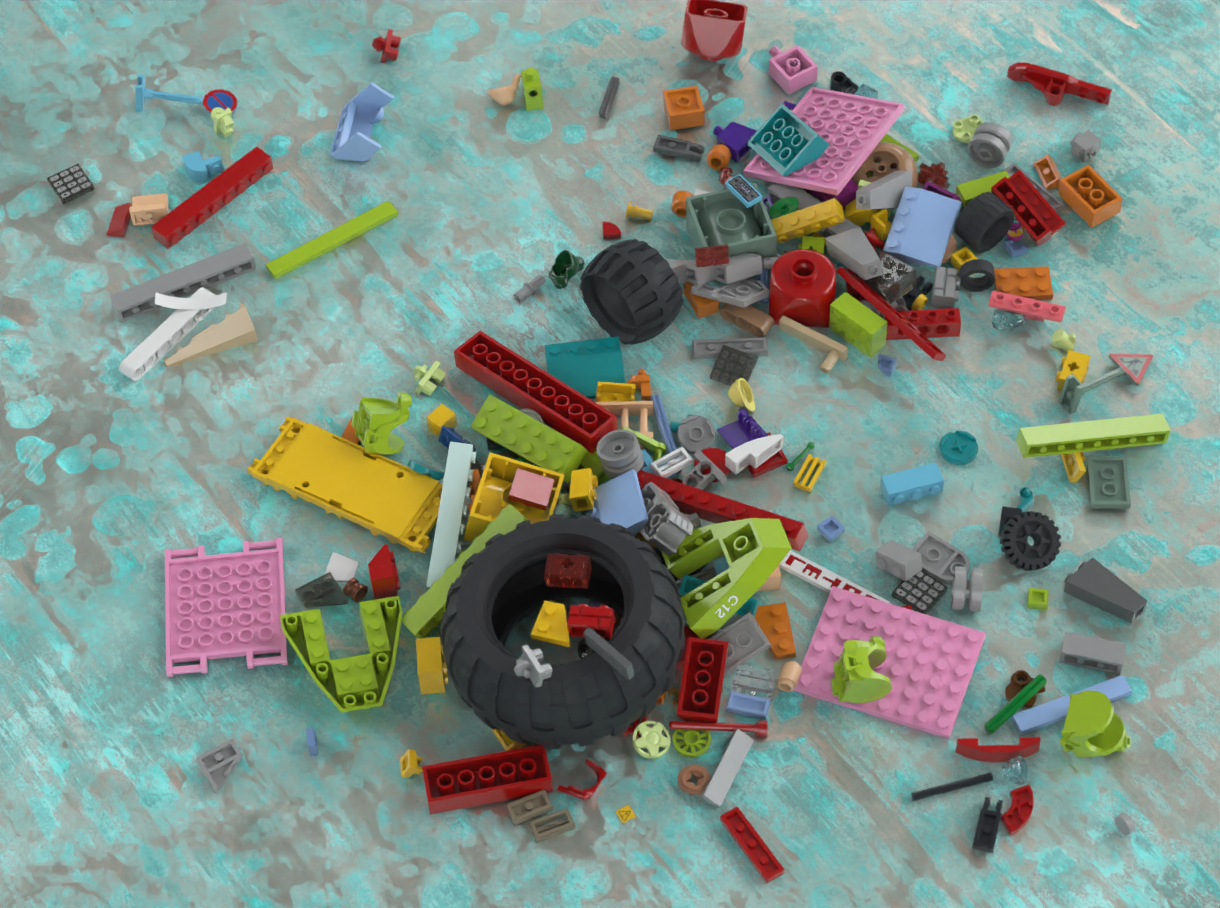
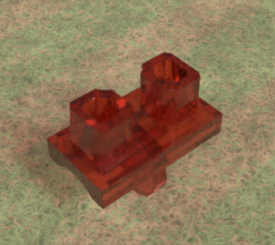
M940 162L937 165L932 163L931 167L924 163L920 164L919 183L925 185L931 179L933 184L942 188H949L950 183H948L949 178L946 176L948 171L945 170V163Z
M728 245L695 248L696 267H714L729 264Z

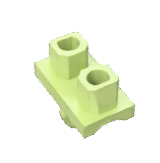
M220 107L214 108L211 111V118L214 121V132L216 134L221 132L224 138L232 135L234 132L232 129L234 126L232 111L230 108H227L226 111Z
M436 360L428 371H426L428 366L425 364L422 367H414L413 373L415 376L413 379L415 381L421 379L414 391L419 395L423 392L429 396L433 394L437 386L430 382L431 378L440 384L446 376V373L439 368L441 364L439 361Z

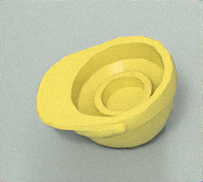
M738 378L729 388L728 396L736 406L745 407L753 412L755 410V402L751 387L745 379Z

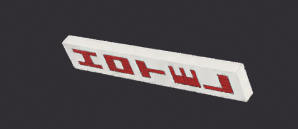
M791 550L779 564L781 569L829 594L832 586L891 603Z

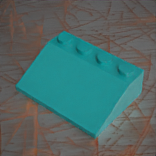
M782 103L747 142L754 151L783 177L815 161L830 146Z
M619 336L545 345L547 372L589 399L596 398L598 382L625 383Z

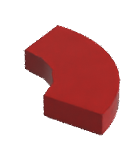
M1029 784L1010 791L1011 807L1006 813L1001 815V821L1010 836L1019 832L1031 817L1034 798Z

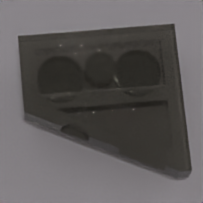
M330 572L295 589L296 595L305 608L348 604V598Z

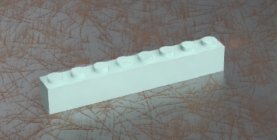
M450 442L426 592L431 588L432 583L445 573L447 567L456 561L457 553L461 554L462 542H459L460 535H464L465 529L462 519L467 517L468 510L465 500L470 498L471 488L468 487V481L473 479L474 470H471V463L476 461V452H473L472 444Z

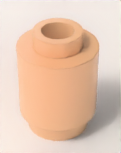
M789 661L783 663L777 679V686L780 690L792 692L794 687H797L802 673V668L797 662Z

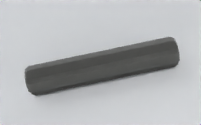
M618 77L610 78L599 110L600 118H608L620 83Z

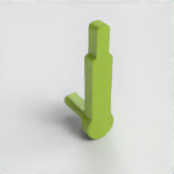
M625 426L620 428V430L633 432L640 445L654 452V461L662 458V453L666 451V444Z

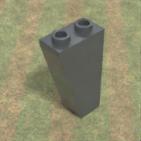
M1093 557L1088 562L1084 561L1074 574L1070 573L1064 581L1065 593L1130 623H1133L1145 612L1147 600Z

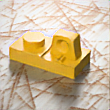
M1084 453L1061 454L1069 482L1076 483L1086 472L1083 463L1086 459Z

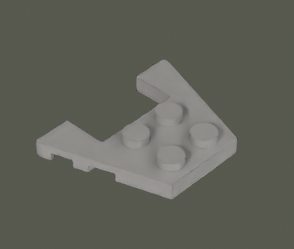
M752 277L719 288H715L707 283L691 286V293L743 308L768 297L769 289L759 280L755 281Z

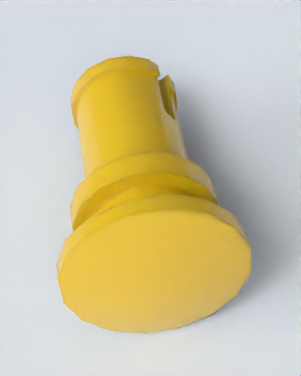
M631 201L628 203L625 212L626 219H628V216H632V219L636 217L649 221L652 220L654 210L640 208L638 205L632 206Z

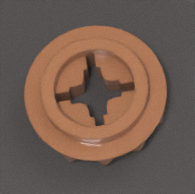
M688 765L678 774V786H680L683 792L689 793L690 796L692 794L700 796L711 777L710 773L703 766ZM691 775H693V777H695V779L698 780L697 786L694 785L693 782H690Z

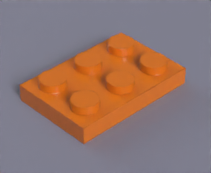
M1049 266L994 269L996 291L1034 300L1053 299Z

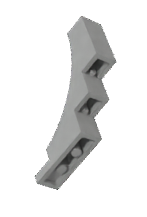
M751 252L705 260L664 258L670 264L673 272L676 273L679 284L690 282L695 285H702L715 280L729 284L762 274L761 256Z

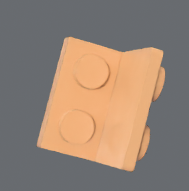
M167 193L132 197L130 215L133 226L155 224L169 213Z

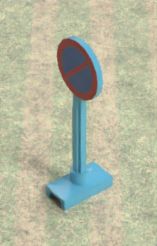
M138 74V85L135 87L136 111H143L145 99L152 100V98L203 105L205 111L210 115L211 111L217 107L223 108L225 111L227 108H230L232 114L237 109V99L229 91L216 89L208 92L204 97L153 91V89L145 88V75Z

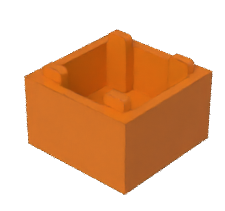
M698 86L663 91V106L670 131L705 125V111Z

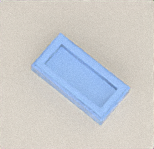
M731 691L726 712L766 720L771 699Z

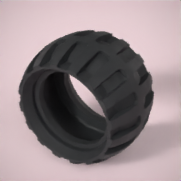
M637 239L621 241L602 250L587 265L580 278L582 298L592 317L595 318L599 326L610 337L619 336V341L625 345L642 343L662 333L675 320L684 302V299H682V287H680L678 277L671 269L668 261L655 248L649 246L648 243L638 241Z

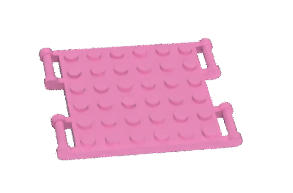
M282 537L276 538V540L251 543L243 541V552L206 556L204 545L192 549H165L167 677L196 672L206 674L208 673L207 660L247 656L248 669H254V666L288 665L287 637L280 627V615L286 614L284 546ZM281 652V656L255 659L253 655ZM200 661V664L173 667V663Z

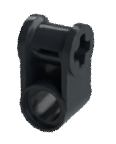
M836 71L831 75L830 90L861 96L858 85L852 82L845 73Z

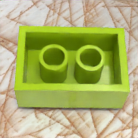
M844 292L830 304L829 328L832 332L843 337L847 343L854 345L861 353L866 354L870 358L886 345V320L847 292Z

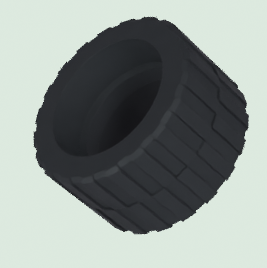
M984 192L971 200L956 220L955 233L977 253L989 251L1006 236L1012 227L1015 218L1014 211L994 193Z

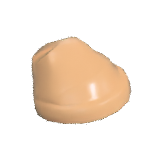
M516 74L512 84L509 86L487 90L488 95L501 105L513 103L516 91L519 89L521 75Z

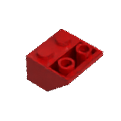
M388 544L383 545L368 564L374 600L398 596L397 590H401L394 552H389Z

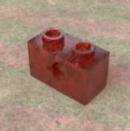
M548 554L544 573L547 586L588 588L592 569L590 558L581 554Z

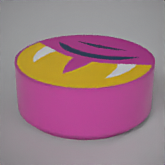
M1013 223L1006 237L1009 240L1018 241L1022 239L1024 229L1020 224Z

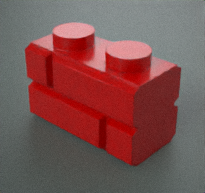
M586 604L571 605L567 622L569 636L585 637L584 631L591 628L602 638L611 639L615 623L613 608L605 605L599 607H589Z

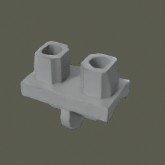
M528 645L522 646L523 654L516 660L517 665L514 668V672L519 677L530 678L536 688L540 687L544 679L551 677L552 667L548 663L540 665L544 658L540 648L531 650Z

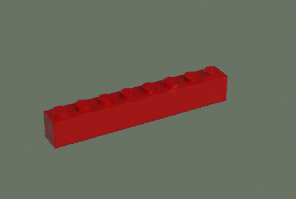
M256 146L152 225L151 229L154 239L167 249L177 244L200 224H203L213 214H216L226 204H229L239 194H242L247 188L268 174L273 169L271 156Z

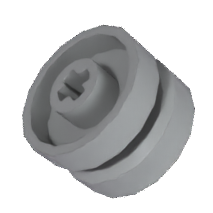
M985 122L976 128L967 146V152L977 164L987 168H995L1004 162L1012 146L1013 139L1006 128L993 122Z
M615 430L603 436L597 444V454L604 472L609 477L616 478L632 469L636 470L637 473L643 467L644 456L638 439L633 432Z
M955 566L954 578L951 583L952 610L962 611L965 599H968L969 611L980 612L983 591V568L973 567L970 572V580H967L966 567Z

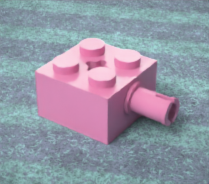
M798 45L785 52H782L777 46L769 50V54L773 57L769 59V75L788 95L817 81L818 66Z

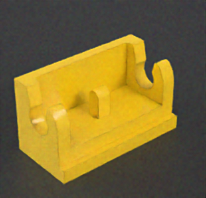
M598 382L596 402L635 401V384Z

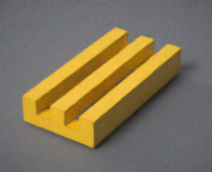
M809 454L793 481V486L811 493L826 466L827 460L823 459L821 461L819 457L813 458ZM810 463H812V465L810 466L808 472L806 473V475H805L803 481H802L801 484H800L799 482L801 481V479H802L804 473L806 472V470H807L808 466L810 465ZM816 465H819L810 484L808 486H805L812 472L814 471Z

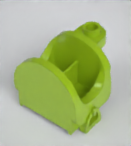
M398 392L396 403L387 399L364 397L360 400L359 410L353 411L351 425L353 428H356L355 436L359 438L366 453L397 454L404 450V440L390 432L409 419L410 412L408 408L411 407L412 397L407 392Z
M871 636L869 642L862 640L845 641L844 649L838 661L833 665L835 678H832L830 681L832 695L838 696L839 702L868 703L879 700L890 693L892 689L891 680L872 670L886 660L887 654L884 639H881L880 636Z
M1092 690L1082 691L1080 694H1069V708L1064 729L1061 730L1063 737L1060 738V744L1065 752L1072 751L1077 757H1096L1100 755L1107 756L1114 751L1125 752L1130 747L1131 739L1126 733L1125 725L1122 719L1113 712V705L1106 695Z

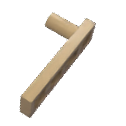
M782 316L780 319L781 331L828 354L819 367L823 373L829 374L838 359L843 362L847 359L848 350L846 346L785 316Z

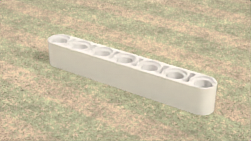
M202 287L190 298H205L216 295ZM214 308L200 310L177 309L121 362L119 371L133 381H138Z

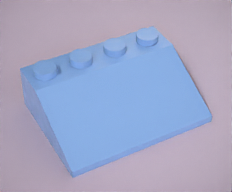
M905 187L883 252L888 259L891 258L894 262L940 267L962 203L921 188Z
M632 469L596 487L597 500L594 501V507L591 510H585L587 516L599 518L602 523L608 525L611 523L621 525L630 530L633 536H635L648 521L636 470Z

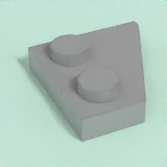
M231 739L196 757V761L214 793H216L243 757L234 740Z

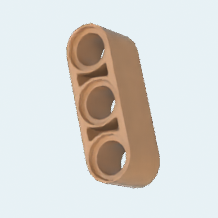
M726 303L720 309V314L724 319L757 337H764L775 324L770 315L751 305L742 308Z

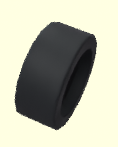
M973 259L965 262L959 269L960 284L968 291H984L992 287L995 282L994 266L987 260ZM974 273L986 274L980 278L969 277V275Z

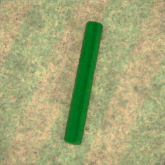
M1038 674L985 724V730L993 734L1047 683L1046 678Z

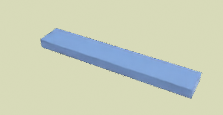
M1121 675L1071 693L1080 694V692L1087 690L1098 691L1106 695L1110 702L1132 695V689L1125 677ZM1066 695L1012 715V720L1020 735L1066 719L1070 696Z

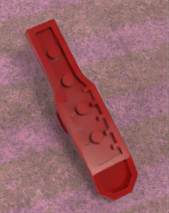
M1015 63L1009 66L1007 70V77L1011 80L1033 84L1035 88L1044 94L1046 102L1051 106L1059 105L1065 94L1076 95L1080 98L1106 105L1109 104L1112 89L1078 80L1071 75L1031 63Z

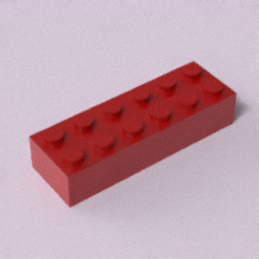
M542 745L422 766L430 814L527 797L544 789L546 793L553 792L546 748H543Z

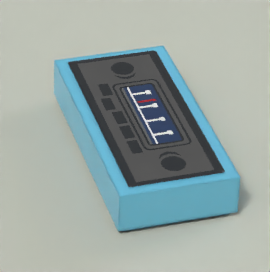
M741 174L725 182V186L747 208L762 200V195Z

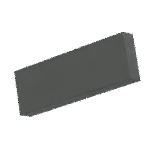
M591 628L584 631L586 644L628 680L634 677L633 665L628 659Z

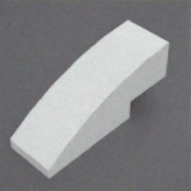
M778 434L757 438L734 448L725 454V466L735 475L748 465L756 469L783 448L784 436Z

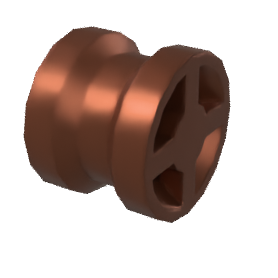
M356 578L350 579L343 588V594L351 596L352 600L356 603L364 599L368 592V587L360 584Z

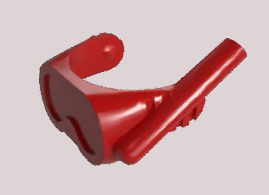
M587 759L585 764L595 772L597 784L583 791L572 785H568V787L559 785L557 790L584 801L591 799L606 777L607 772Z

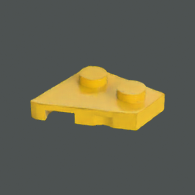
M544 601L531 632L532 639L570 647L571 642L564 604Z

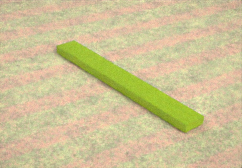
M388 200L265 264L266 269L276 280L399 215L398 210Z

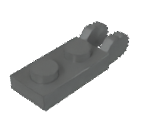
M658 135L653 146V152L684 159L688 158L692 162H700L702 159L701 154L704 153L705 147L691 141Z

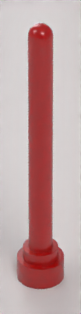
M759 720L755 724L670 721L669 728L733 732L739 729L742 732H754L759 737H767L768 721Z

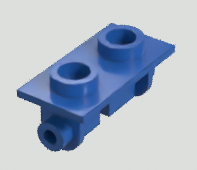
M442 426L438 441L448 449L450 442L471 444L466 439L462 440V436L455 429ZM472 444V445H473V452H475V451H476V448H474L475 446H474V444Z

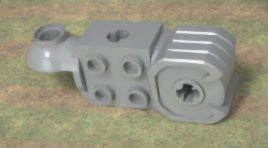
M650 482L641 490L648 516V521L641 528V533L649 543L670 556L677 552V547L686 536H691L693 524L687 516L679 511V508L665 491Z

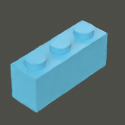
M935 462L881 476L880 488L887 505L900 504L904 501L917 500L924 496L943 492L944 479Z

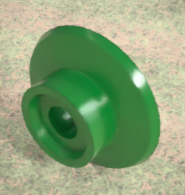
M790 196L778 200L770 208L769 216L775 219L795 212L799 205L798 199Z

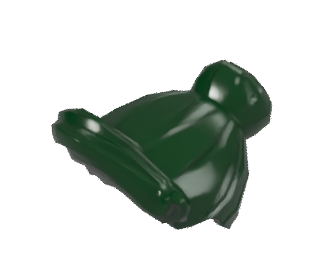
M563 250L557 255L552 270L548 274L557 289L566 288L568 280L574 277L578 271L584 269L585 262L583 258L575 257L573 253L567 250Z

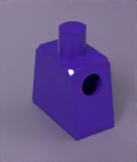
M731 122L726 128L717 125L713 130V134L717 136V144L728 147L731 151V159L736 163L752 149L747 142L757 132L736 122Z

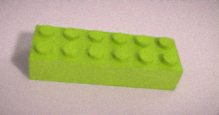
M490 394L470 426L477 433L530 463L564 474L563 481L566 483L570 482L572 471L577 470L588 451L579 443Z

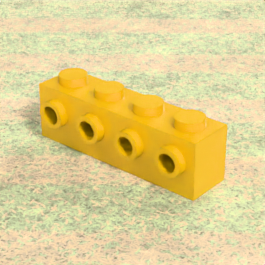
M834 198L772 219L771 223L777 235L776 243L780 244L845 222L842 205Z

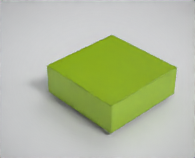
M1028 588L1027 608L1047 610L1049 589Z

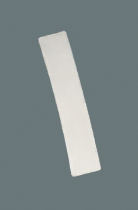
M157 292L155 294V304L181 310L214 308L226 304L227 292L205 298H178Z

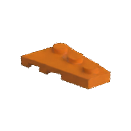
M786 603L758 606L754 618L771 643L772 647L769 649L775 659L795 658L796 650Z

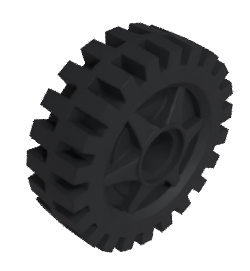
M1035 511L1024 512L1014 516L1004 525V530L1000 535L1002 536L1000 544L1003 546L1001 551L1005 552L1004 557L1009 559V563L1015 565L1016 568L1025 571L1042 569L1051 564L1056 559L1055 556L1059 554L1060 550L1058 548L1061 547V542H1059L1061 535L1057 533L1059 529L1054 526L1055 522L1049 520L1047 515H1042V513ZM1029 536L1034 541L1033 546L1028 544L1027 539Z

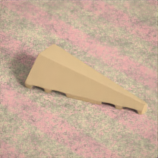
M241 304L238 311L232 315L230 313L225 315V320L216 325L212 324L191 339L190 344L184 348L181 346L177 348V353L171 357H164L165 365L167 367L258 341L246 306Z

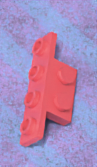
M992 291L989 301V307L1008 311L1007 314L1042 322L1046 319L1061 323L1066 308L1065 306L998 291Z

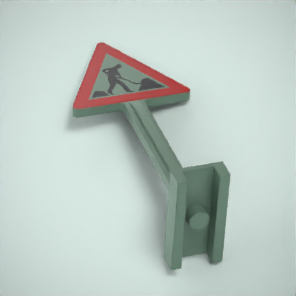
M1109 354V359L1118 367L1117 369L1084 384L1073 374L1067 376L1058 403L1060 405L1066 403L1069 406L1068 413H1075L1081 396L1085 392L1122 375H1126L1136 386H1139L1153 355Z

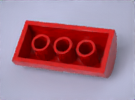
M688 637L677 708V716L680 719L691 722L716 723L718 721L729 646L728 641Z

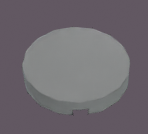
M699 415L689 416L678 427V442L681 447L683 446L690 453L710 448L715 438L714 426L707 418Z

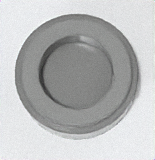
M1121 813L1115 818V825L1122 834L1129 835L1135 830L1134 821L1129 815Z

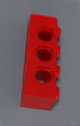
M959 308L898 311L927 338L960 336L961 318ZM884 316V320L887 321L886 340L910 339Z

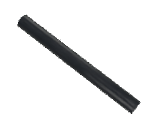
M991 772L913 792L911 796L913 801L992 781L993 775Z

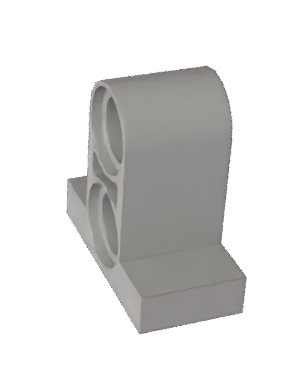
M697 450L693 455L699 464L684 477L683 484L689 485L691 482H697L695 488L704 490L715 479L722 486L728 479L700 450ZM704 469H711V472L709 474H702Z

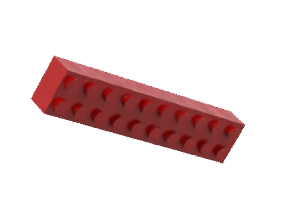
M478 331L454 350L457 368L521 409H531L538 412L546 425L579 443L592 454L596 451L597 444L603 436L618 430L616 415L482 331Z

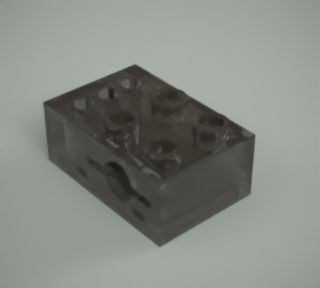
M875 248L874 250L881 262L883 275L864 280L862 277L860 278L887 303L892 304L896 299L901 298L917 287L915 268Z

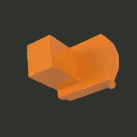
M639 369L637 375H631V379L627 384H635V389H641L642 401H651L650 374L647 375L644 369Z

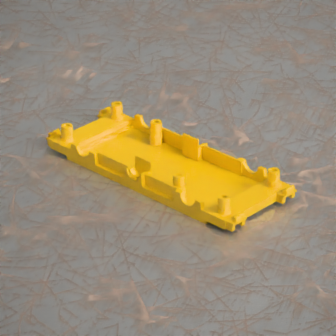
M287 416L285 422L279 426L281 434L261 460L255 458L253 464L247 468V473L261 480L264 485H272L273 489L278 492L280 489L285 490L293 499L302 498L306 502L325 509L326 514L332 512L340 520L345 518L369 529L371 534L376 537L378 534L383 535L394 545L398 543L409 548L411 552L419 551L421 553H425L430 546L431 540L428 534L437 523L443 484L380 454L366 453L364 447L315 425Z

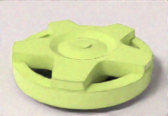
M643 722L636 727L632 735V743L635 750L645 758H659L670 747L671 739L669 732L659 722ZM637 732H639L641 737L636 740ZM659 747L665 748L662 752L658 753ZM641 748H647L648 753L644 752Z

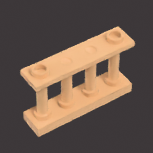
M653 401L595 402L612 414L621 416V427L629 428V416H640V433L653 439V432H648V415H653Z

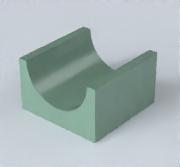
M751 183V185L759 192L757 184ZM729 189L686 198V227L698 260L725 258L746 252L759 253L766 258L776 256L777 235L763 200L747 208Z

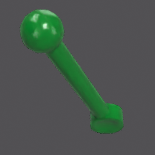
M809 442L806 449L792 463L787 464L788 471H793L794 465L810 449L815 447L813 442Z

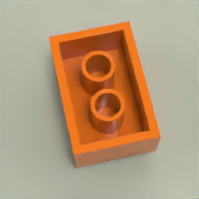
M1089 164L1060 179L1058 195L1091 228L1120 213L1123 198Z

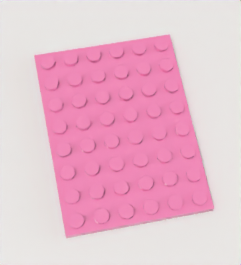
M811 87L792 112L830 146L818 159L785 177L757 153L743 170L744 176L839 195L905 110L904 104Z
M832 586L802 663V673L797 687H794L793 690L950 739L986 633ZM871 636H880L885 641L887 657L880 666L872 670L891 680L892 689L890 693L879 700L868 703L839 702L838 696L832 695L830 681L832 678H835L833 665L838 661L844 649L845 641L862 640L869 642Z

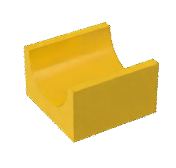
M490 452L470 511L463 540L473 542L477 536H480L486 530L487 525L500 515L501 510L509 504L515 507L527 520H530L531 524L549 520V515H553L565 475ZM517 468L555 480L546 511L508 500Z

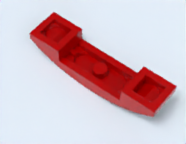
M1019 737L1018 745H978V738H959L956 742V753L983 762L1000 763L1016 761L1038 752L1041 738Z

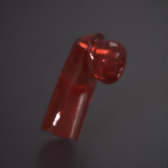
M727 166L720 170L719 182L723 186L726 180L732 176L730 173H733L732 168Z

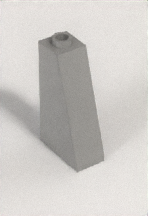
M894 171L857 190L856 209L898 208L905 187H912V171Z
M860 227L825 238L829 255L864 280L883 275L880 259Z

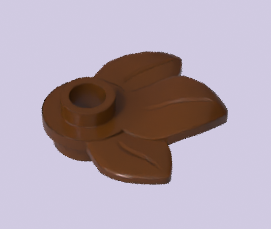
M1019 670L1012 675L1011 683L1005 689V697L1008 702L1034 679L1026 671ZM1043 686L1036 694L1045 692V686ZM1036 694L1023 706L1033 707L1036 703Z

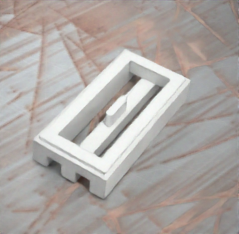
M682 446L650 463V468L654 470L656 475L667 478L693 464V459Z

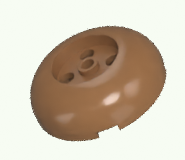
M879 142L851 180L858 186L860 180L872 183L894 171H912V187L916 188L918 170L913 157L904 148L893 143ZM869 172L873 173L872 177H868Z

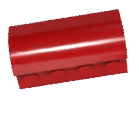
M1020 169L1008 179L1005 176L991 187V192L1014 211V219L1038 246L1049 241L1051 236L1066 225L1064 220Z

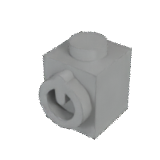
M1089 130L1085 133H1078L1070 143L1072 145L1071 152L1075 157L1085 162L1099 152L1101 140Z

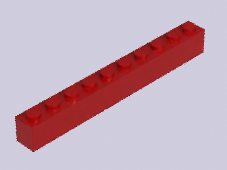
M643 470L637 472L641 490L645 485L652 482L671 497L682 513L688 515L697 513L700 519L715 524L749 518L780 519L791 549L799 552L809 536L805 524Z

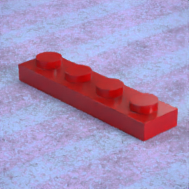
M738 806L720 816V821L766 883L785 873V869Z

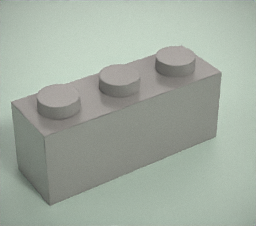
M1065 632L1059 663L1120 675L1126 644L1118 641L1103 640L1098 637L1083 636L1078 633Z

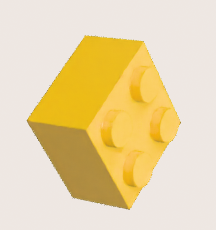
M441 638L416 639L417 668L421 695L445 693V685L449 684Z

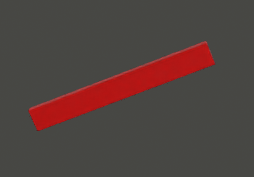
M845 267L837 269V273L932 359L939 361L945 359L946 354L852 270Z

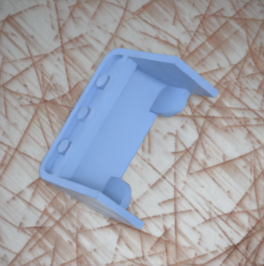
M371 82L352 98L341 112L330 155L340 160L362 162L370 160L373 154L381 149V145L370 139L373 124L382 119L384 107L394 99V96Z

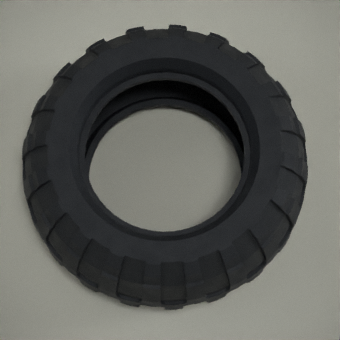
M563 514L549 515V520L531 524L530 520L518 523L516 530L504 536L498 533L489 539L482 551L474 553L466 560L462 566L461 575L451 584L446 599V612H443L441 625V640L445 662L455 689L461 699L470 708H473L474 713L491 729L494 730L496 728L504 732L515 742L522 744L538 743L543 748L561 749L562 745L579 744V747L592 745L596 739L610 734L614 737L628 730L629 724L638 718L642 719L650 714L656 706L657 699L671 687L677 670L676 663L680 662L685 645L684 614L677 585L665 565H662V561L647 542H641L639 539H636L627 528L614 523L608 525L602 523L599 518L581 515L579 519H566ZM570 597L593 599L610 606L622 616L618 629L608 643L632 663L634 677L628 680L598 653L594 652L574 662L550 665L553 670L551 677L544 679L542 686L536 688L530 678L519 677L515 674L514 668L519 657L505 648V643L516 623L528 612L542 605L544 601Z

